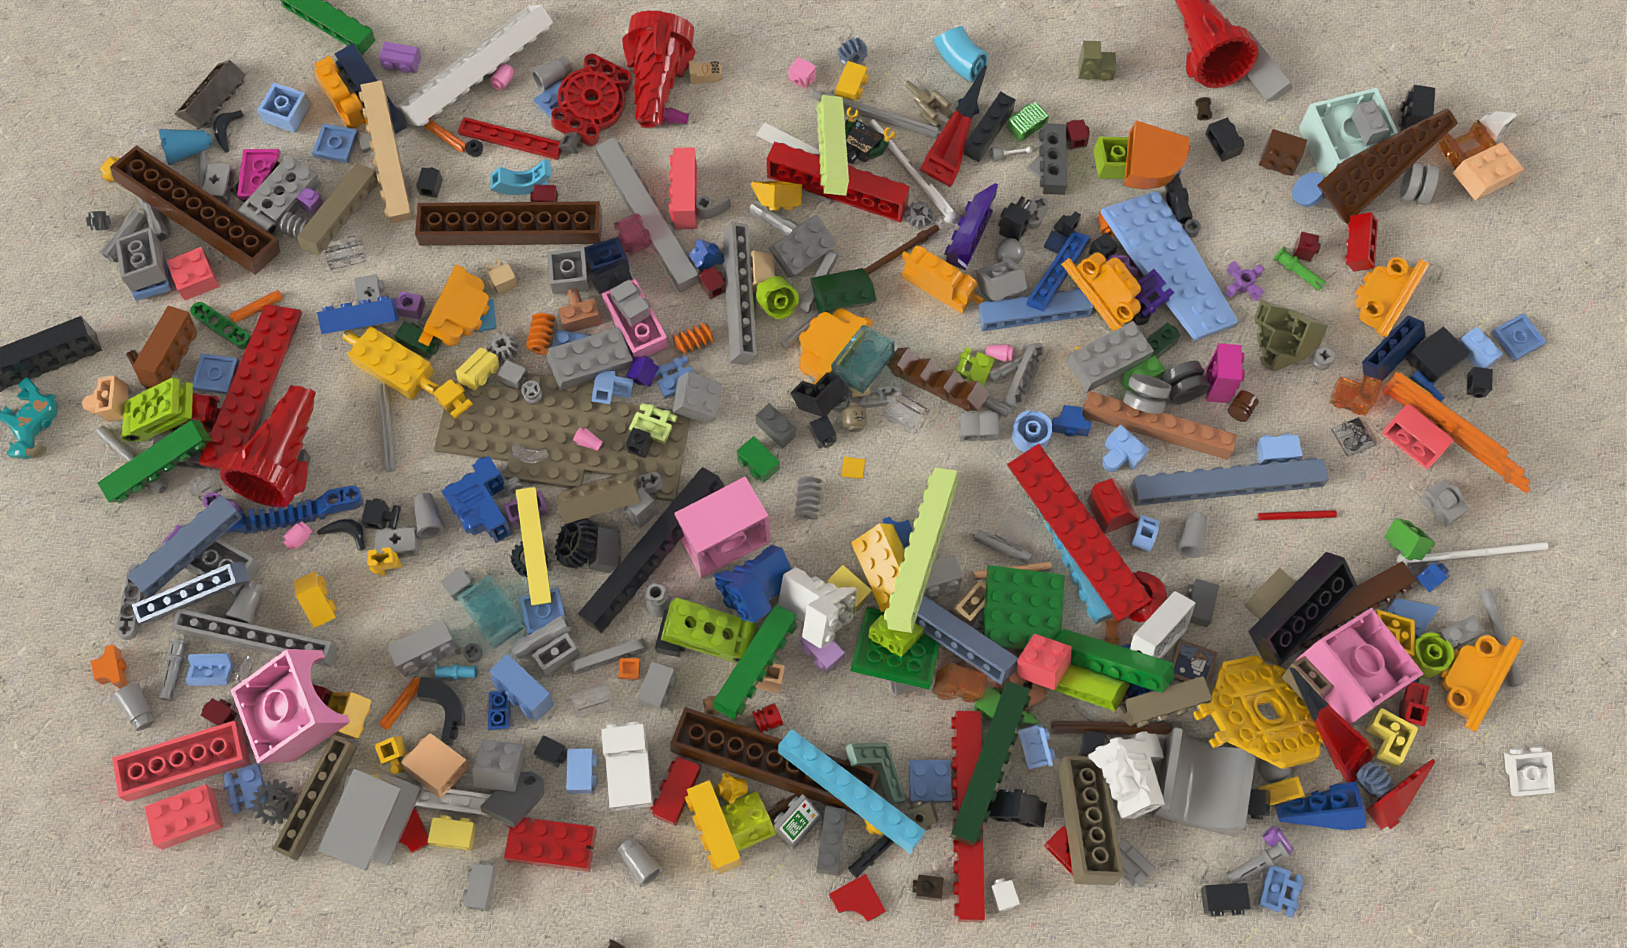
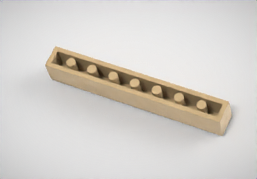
M382 80L361 84L362 91L359 92L361 102L365 104V108H362L364 118L368 119L369 123L366 125L368 135L372 137V141H369L372 152L375 151L376 157H373L375 168L379 170V174L376 175L379 185L382 184L383 188L380 194L382 201L386 202V207H384L385 216L392 223L414 219L385 86Z

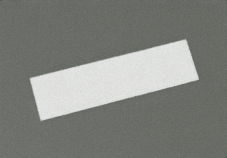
M764 123L756 136L772 144L774 141L785 143L790 147L800 148L811 154H819L818 149L767 123Z

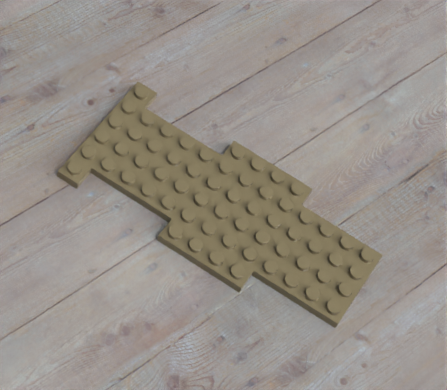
M528 373L526 382H537L542 391L541 400L535 404L527 403L520 389L480 385L474 391L468 388L467 385L461 384L465 390L463 393L466 400L469 399L473 405L455 419L450 414L451 412L448 413L443 409L434 447L435 452L477 458L490 456L492 460L507 461L508 465L505 473L507 480L518 477L521 482L573 488L582 485L585 472L613 476L638 468L639 476L650 472L660 474L663 486L657 491V500L673 502L677 497L691 419L675 414L678 416L676 422H667L672 425V430L666 443L663 444L653 440L646 458L628 453L626 442L631 433L629 427L636 413L644 414L645 411L640 410L641 405L610 402V404L592 402L594 382L592 381L560 390L554 376ZM656 415L651 416L652 418H655L657 420H660L661 418ZM580 427L583 429L587 428L603 441L599 451L577 445V442L573 441Z

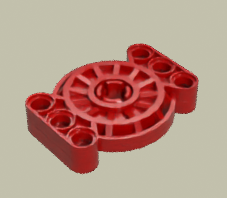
M596 54L586 55L584 58V69L572 72L561 82L558 89L559 108H555L551 113L552 127L564 134L578 132L581 135L579 141L588 146L596 145L599 141V131L610 128L622 116L625 105L624 92L630 89L631 73ZM594 95L596 96L595 101L587 100L588 98H593Z

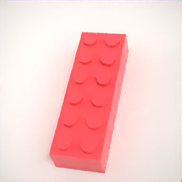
M235 720L112 758L118 796L127 802L250 764L243 726Z

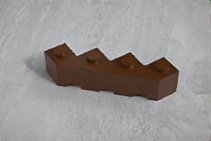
M909 347L897 348L886 365L894 376L968 412L979 411L990 394L979 381L966 382L955 370H943L932 358L920 359Z

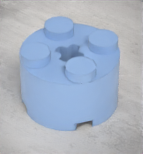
M1028 410L1021 413L1016 418L1011 437L1014 445L1024 453L1037 444H1040L1045 449L1052 434L1051 420L1040 411L1033 412Z

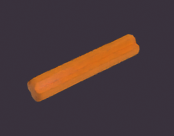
M428 118L429 122L424 125L426 129L459 152L463 153L465 151V142Z
M276 290L230 313V318L234 323H237L263 310L264 305H273L281 301L283 296L279 290Z
M415 676L379 722L381 727L386 730L391 728L418 692L420 678Z

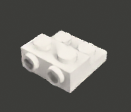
M1531 746L1528 751H1523V748H1510V752L1504 753L1505 770L1510 776L1512 796L1555 793L1551 751L1543 749V746Z

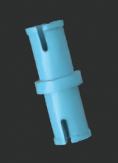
M454 664L453 666H436L435 669L436 679H476L478 675L476 665L460 666L459 664Z

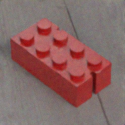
M524 817L515 828L511 826L509 828L504 858L508 862L590 872L593 857L590 849H594L597 830L594 826L534 819L533 822L531 818Z

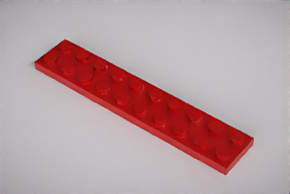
M271 304L264 305L209 436L212 441L206 444L207 447L203 450L199 463L201 466L222 469L229 454L236 451L241 452L244 445L252 438L302 316L301 310Z
M1037 444L1007 464L1009 470L1118 623L1152 602L1148 593L1040 444Z

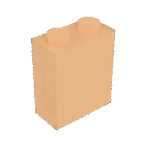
M431 733L423 737L417 746L404 756L401 762L404 772L440 799L469 769L465 758Z

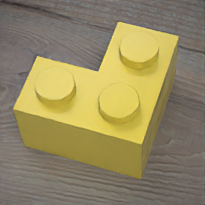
M1380 708L1373 713L1366 731L1384 740L1376 758L1395 768L1402 764L1419 728Z

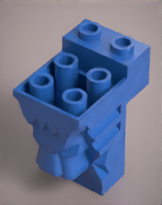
M490 456L479 458L472 465L475 472L464 475L460 481L447 485L441 492L454 514H457L467 534L477 535L487 531L494 542L498 543L513 533L491 497L504 489V480Z
M770 545L755 559L745 561L744 565L735 566L733 571L726 570L715 573L713 576L716 580L715 585L717 589L722 593L725 606L738 611L739 616L743 620L755 623L772 610L768 601L780 593L783 574L792 570L783 548Z

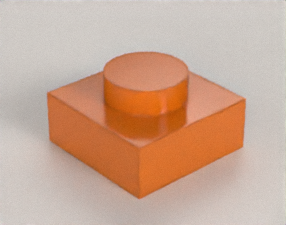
M620 658L618 678L639 680L640 658Z

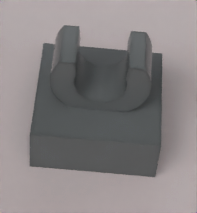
M578 132L565 133L558 147L562 151L578 154L575 148L576 146H582L581 141H579L581 135Z

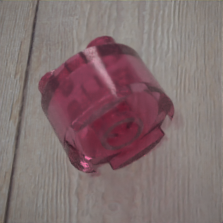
M639 213L631 214L613 223L614 229L619 230L617 237L625 252H629V256L650 247L651 235L647 228H643L641 224L643 221Z

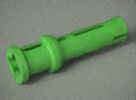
M1282 247L1273 259L1283 264L1287 271L1292 270L1316 288L1317 291L1322 287L1316 282L1322 286L1326 283V281L1301 264L1297 256L1294 257L1288 253L1285 247Z

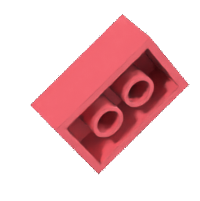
M1408 403L1382 432L1383 435L1427 470L1454 441L1447 432L1442 431L1432 420L1427 419L1417 408Z
M206 784L144 806L153 845L162 850L223 828L214 789Z

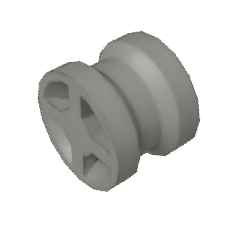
M1327 347L1319 348L1312 358L1313 366L1319 370L1327 369L1334 360V352Z
M527 381L522 385L521 392L527 403L535 404L541 400L542 391L537 382Z

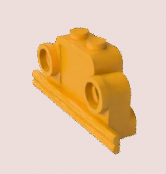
M327 55L324 59L314 63L316 68L314 69L315 79L346 127L355 129L363 124H369L368 119L364 118L361 102L354 92L350 93L338 74L339 70L331 56Z
M915 246L911 254L906 251L903 252L902 259L905 260V266L901 277L961 314L964 313L972 301L977 304L984 302V298L974 293L978 283L970 275L962 274L959 269L928 252L921 246Z
M1093 253L1078 266L1070 258L1061 264L1112 331L1123 327L1124 323L1131 321L1140 312V302L1134 297L1141 292V287L1120 259L1113 257L1106 261V258L1101 253Z
M1394 257L1389 260L1386 268L1377 266L1373 272L1368 271L1363 279L1366 282L1365 285L1360 284L1355 292L1357 295L1355 305L1361 309L1359 311L1360 320L1374 328L1378 334L1387 337L1430 264L1419 259L1415 268L1408 266L1404 259Z
M455 264L418 342L429 346L433 336L441 339L445 345L455 346L460 342L461 335L471 336L474 330L479 331L483 322L480 318L482 315L486 316L490 308L487 305L489 297L483 292V281L466 272L465 268Z
M837 309L833 315L822 312L818 317H814L810 322L808 330H804L799 337L802 352L799 363L800 371L807 376L814 377L816 381L813 384H816L827 372L835 374L873 325L874 321L866 316L864 318L857 317L845 309Z
M1485 635L1480 637L1473 646L1466 645L1459 650L1454 649L1453 662L1440 674L1443 677L1441 686L1445 691L1449 692L1445 697L1446 706L1467 719L1464 727L1475 733L1477 732L1524 643L1522 640L1512 636L1507 646L1498 643L1494 637Z

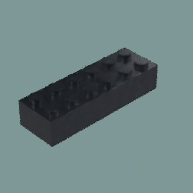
M79 316L0 347V392L10 386L18 385L25 377L29 379L39 377L43 373L57 370L61 366L75 363L79 359L93 356L97 352L102 351L96 332L82 316Z
M1325 552L1248 631L1263 660L1281 666L1357 587V583L1344 557Z

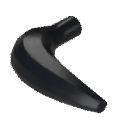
M241 110L220 114L213 123L214 135L226 153L229 152L226 134L227 126L232 120L244 117Z
M353 519L337 520L317 530L318 535L338 532L348 533L354 538L358 551L366 549L363 540V528L361 524Z

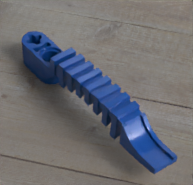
M347 486L328 490L314 501L306 499V505L304 506L301 502L296 503L297 507L293 508L291 504L287 505L288 509L285 510L281 507L278 508V511L274 512V508H268L269 513H265L263 508L259 509L258 515H255L254 509H249L250 516H245L244 511H239L243 518L225 533H258L260 530L264 532L271 528L276 530L277 527L286 528L287 525L294 526L301 521L303 523H306V521L313 522L318 517L322 520L325 519L326 514L359 508L363 504V497L358 487ZM332 499H338L335 503H329Z

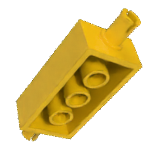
M372 326L366 330L362 337H359L351 330L346 331L348 335L343 334L342 339L353 345V348L347 354L352 364L387 384V386L411 401L421 388L433 395L434 390L436 391L439 388L438 384L429 380L434 373L430 362Z

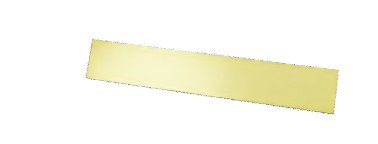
M536 487L516 490L531 605L552 603Z

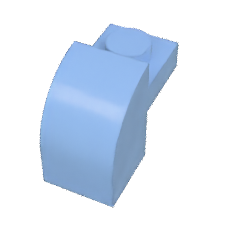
M605 371L598 374L595 378L591 401L610 404L612 395L630 398L633 379L615 376V371Z
M1141 515L1131 541V546L1150 552L1155 543L1160 521Z

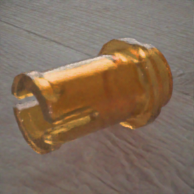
M1117 620L1105 621L1106 637L1104 641L1118 645L1120 641Z

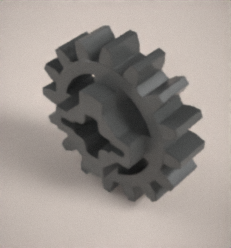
M278 779L273 781V785L270 781H266V787L259 785L258 789L260 792L252 793L256 799L250 801V803L255 804L251 812L257 811L258 814L255 818L262 817V824L269 820L272 826L275 824V820H277L278 824L283 823V818L288 820L289 813L293 810L292 806L297 803V801H293L297 793L291 794L290 791L293 787L286 788V781L280 785ZM276 789L283 791L285 795L277 793ZM265 793L266 798L263 803H260L261 797ZM273 799H282V801H279L275 806H266V804L270 803ZM285 802H288V803H287V807H286L285 811L283 812V809H282V808H283ZM263 810L270 811L273 816L265 814Z

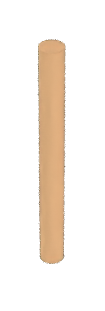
M1051 562L1008 568L1043 571L1052 569ZM987 570L973 572L974 579L987 578Z

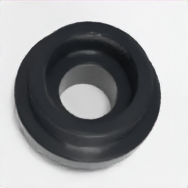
M470 140L467 142L465 150L468 155L478 157L482 154L483 145L479 140Z

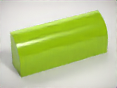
M1070 664L1054 691L1116 712L1130 684Z

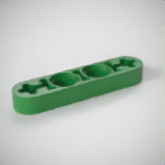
M197 302L191 306L190 312L197 321L237 348H247L251 337L245 330L203 302ZM198 310H201V311L203 310V311L205 312L206 316H204V315H203L202 313H200V312L197 313V311H198ZM213 317L219 318L216 324H209L210 319ZM226 327L233 328L229 334L223 333ZM236 335H238L242 339L245 338V341H239Z

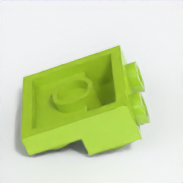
M881 615L870 626L868 637L887 648L890 652L902 657L923 635L925 628L915 623L912 633L888 629L887 620H884V616Z

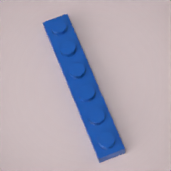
M1073 231L1028 298L1027 306L1044 312L1068 276V272L1061 264L1068 258L1076 264L1089 244L1090 236Z

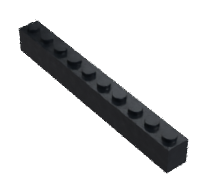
M703 467L697 472L579 611L578 615L587 625L601 634L610 625L612 620L623 610V607L648 580L654 570L660 566L661 562L673 550L680 539L685 536L674 513L724 488L725 485L718 475Z

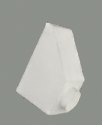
M1495 111L1491 115L1486 114L1479 121L1481 124L1477 131L1489 143L1493 144L1505 135L1517 115L1515 113Z

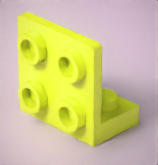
M757 791L735 800L732 805L726 804L721 806L737 851L776 835L771 819Z

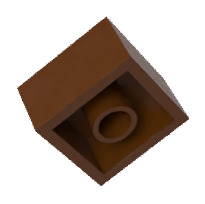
M1272 129L1258 166L1281 172L1284 175L1293 176L1302 159L1307 139Z

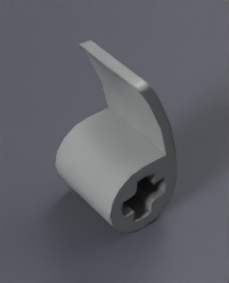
M701 196L696 201L697 215L701 219L715 217L731 207L730 196L716 205H713L711 199L707 196Z

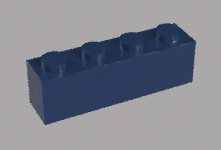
M1408 315L1362 361L1364 377L1380 384L1425 338L1424 321Z

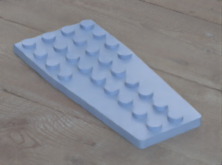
M1159 191L1104 207L1100 213L1145 276L1155 269L1167 283L1161 288L1163 292L1169 288L1173 290L1174 294L1169 297L1170 300L1166 302V305L1193 340H1199L1235 326L1238 322L1235 314L1180 222H1177L1174 213Z

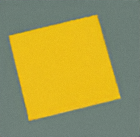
M844 456L841 477L863 479L865 459Z

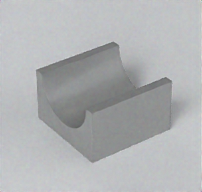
M1175 727L1165 738L1163 747L1164 758L1161 759L1158 777L1165 805L1153 810L1152 817L1234 837L1245 829L1256 756L1241 748L1221 746L1213 748L1210 744L1187 737L1183 733V729Z
M379 768L353 769L318 851L364 871L368 870L372 860L388 866L423 787Z

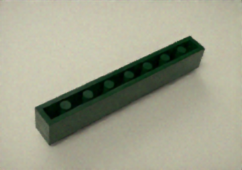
M1006 681L950 838L970 846H974L976 841L980 843L984 832L980 828L983 822L987 823L991 812L987 810L989 803H994L998 791L994 789L996 783L1001 784L1005 772L1001 771L1003 764L1007 765L1011 753L1008 750L1010 745H1015L1018 736L1015 730L1017 726L1021 727L1025 715L1021 713L1023 707L1028 708L1031 696H1028L1030 689Z

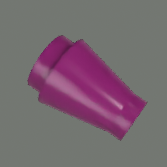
M672 107L665 108L663 122H667V124H687L689 114Z

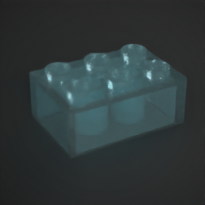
M862 325L831 364L832 374L840 376L843 383L863 394L895 354L894 341Z
M488 575L457 596L492 649H495L526 628L522 618L491 575Z

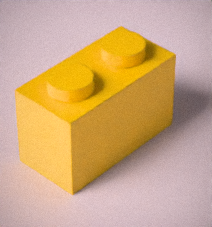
M847 61L836 86L835 95L853 101L860 99L863 93L862 87L867 84L869 79L867 67Z

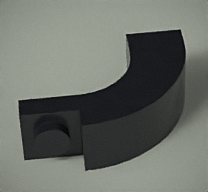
M421 677L417 697L420 701L437 703L444 708L445 721L441 741L446 745H453L454 740L458 737L459 730L457 726H465L463 704L455 692L444 682L433 678Z

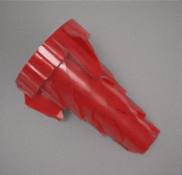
M1175 0L1184 18V29L1192 51L1187 53L1186 72L1189 78H1194L1196 82L1208 88H1222L1234 84V82L1246 76L1254 67L1259 55L1258 44L1250 32L1241 26L1232 25L1229 19L1224 18L1222 13L1218 11L1211 0Z
M655 10L637 12L631 16L628 33L622 38L627 66L629 68L634 67L633 74L636 75L634 82V104L637 105L635 120H637V123L642 128L646 129L654 128L656 125L662 126L665 102L667 103L670 89L674 87L675 74L677 77H683L689 67V61L693 60L696 52L692 46L694 26L683 17L672 13Z
M290 385L285 396L275 406L270 418L265 419L262 426L244 445L242 451L229 454L220 471L221 480L229 488L255 503L277 508L286 507L292 502L294 497L300 496L304 492L309 463L305 460L298 463L299 459L297 458L304 445L302 441L309 429L307 424L314 410L316 392L311 388L306 389L301 386Z

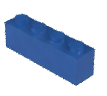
M389 296L378 297L376 302L366 299L359 301L360 305L352 306V302L340 304L341 308L334 309L333 306L322 307L323 311L317 312L321 334L399 321L395 298L389 299Z

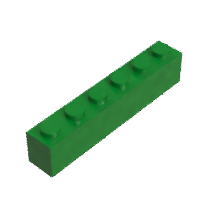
M280 0L285 9L346 46L353 43L361 55L375 42L373 31L367 25L363 26L353 17H348L342 10L333 8L327 1Z
M190 420L97 483L108 502L123 503L129 499L128 496L132 493L143 490L145 488L144 485L158 480L160 478L159 475L173 470L177 463L191 458V454L195 451L198 452L207 447L206 444L212 440L200 421Z
M777 604L774 606L714 699L713 708L733 720L736 719L738 714L740 716L743 714L747 706L745 704L748 698L752 699L757 691L756 685L758 682L762 683L764 681L768 666L774 665L778 657L776 654L779 649L783 650L788 641L786 638L789 633L792 635L798 625L796 623L797 615Z
M1066 629L1055 639L1057 642L1072 646L1071 664L1163 693L1174 680L1172 662Z

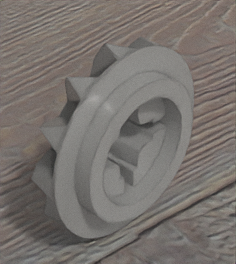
M919 201L918 203L912 202L911 205L907 206L904 216L909 225L922 228L931 223L933 212L927 203L924 204ZM922 210V215L915 218L916 212Z

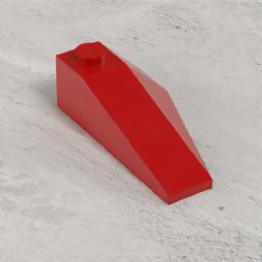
M1434 759L1422 765L1392 788L1385 796H1382L1365 809L1381 830L1386 827L1392 829L1400 823L1398 818L1405 813L1434 766Z

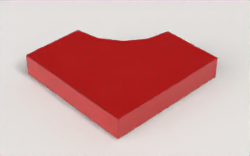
M415 806L399 840V843L406 845L412 853L430 845L428 843V833Z
M866 874L829 893L838 913L846 911L856 912L866 922H869L886 912Z

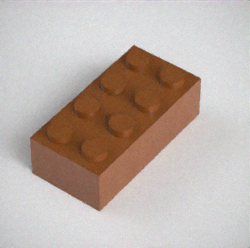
M167 306L133 364V369L142 386L152 388L170 379L174 371L178 370L182 357L187 354L191 341H194L197 336V331L189 312L172 306Z

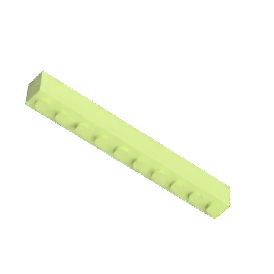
M935 467L933 474L929 475V487L924 490V502L920 503L919 517H916L914 521L915 530L910 533L909 547L905 548V561L900 564V576L896 577L895 591L890 594V607L885 610L884 620H887L888 629L909 633L913 631L957 489V470Z

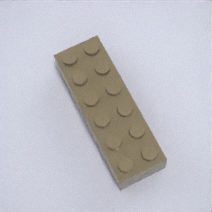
M1066 755L1057 765L1074 883L1115 885L1124 877L1109 783H1106L1102 769L1096 766L1088 756Z

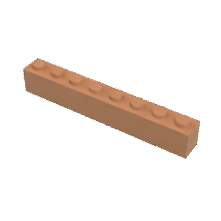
M1091 391L1087 395L1082 415L1085 418L1115 427L1122 425L1128 431L1226 460L1233 453L1237 434L1166 413L1153 414L1144 412L1125 404L1122 400Z

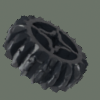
M584 518L561 526L558 539L555 540L557 544L554 547L556 549L557 561L568 568L577 569L578 567L582 568L584 564L588 563V558H592L591 554L595 551L594 548L597 545L596 539L598 535L596 533L598 529L596 524L589 520V518Z

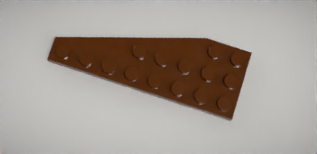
M1444 109L1344 160L1317 186L1341 220L1348 224L1350 216L1358 215L1452 130L1458 122L1450 110Z

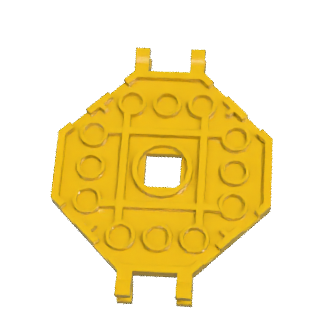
M1257 655L1223 662L1212 690V700L1207 704H1199V710L1193 713L1196 720H1201L1211 714L1221 731L1215 732L1216 738L1209 740L1213 748L1228 742L1281 769L1315 761L1319 757V749L1323 740L1305 702L1282 678L1287 670L1275 664L1271 666L1263 662V659ZM1270 703L1279 718L1267 719L1260 713L1257 706Z

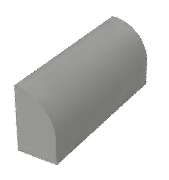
M1250 31L1251 36L1258 44L1259 55L1254 67L1248 72L1247 76L1268 102L1277 100L1293 89V87Z

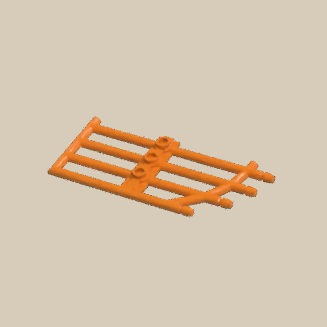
M1395 372L1382 390L1384 395H1390L1403 406H1406L1408 403L1417 408L1423 416L1432 420L1442 431L1447 432L1454 439L1453 442L1502 476L1506 483L1513 484L1525 493L1530 491L1528 486L1530 484L1529 479L1522 476L1526 471L1507 457L1509 451L1506 448L1501 447L1499 443L1400 372Z

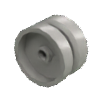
M1415 162L1404 173L1400 189V199L1409 202L1416 199L1418 204L1428 205L1437 186L1439 167L1428 164L1423 168L1421 162Z
M1132 374L1128 384L1131 389L1126 390L1123 399L1124 403L1144 412L1162 414L1166 405L1163 398L1169 397L1172 386L1151 376Z

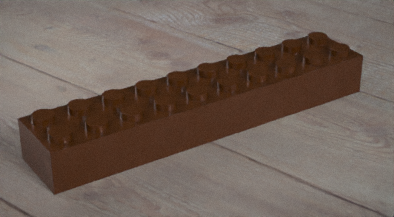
M137 145L110 166L115 182L254 275L280 253L279 242L276 237Z
M600 201L418 203L415 236L420 246L596 244L601 242L602 209Z
M684 707L670 743L672 753L800 796L803 794L806 798L836 808L846 809L847 812L859 815L780 755L778 748L779 743L783 739ZM826 754L874 791L879 771L864 766H851L849 761Z

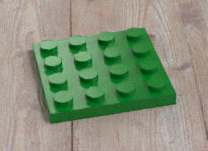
M993 565L987 566L982 634L1002 648L1024 650L1034 634L1055 640L1061 633L1065 575Z
M866 607L850 671L930 690L940 643L923 633L912 647L900 657L868 637L870 626L881 615L884 616L885 612Z

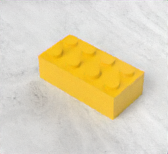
M879 523L852 541L851 544L881 612H885L886 608L890 607V594L895 591V579L900 576V564L905 561V550L893 524Z
M710 780L687 789L688 796L685 799L690 812L695 811L696 815L692 817L697 831L702 830L703 832L700 838L705 851L710 850L711 854L707 856L712 869H717L718 873L721 874L742 865L741 858Z

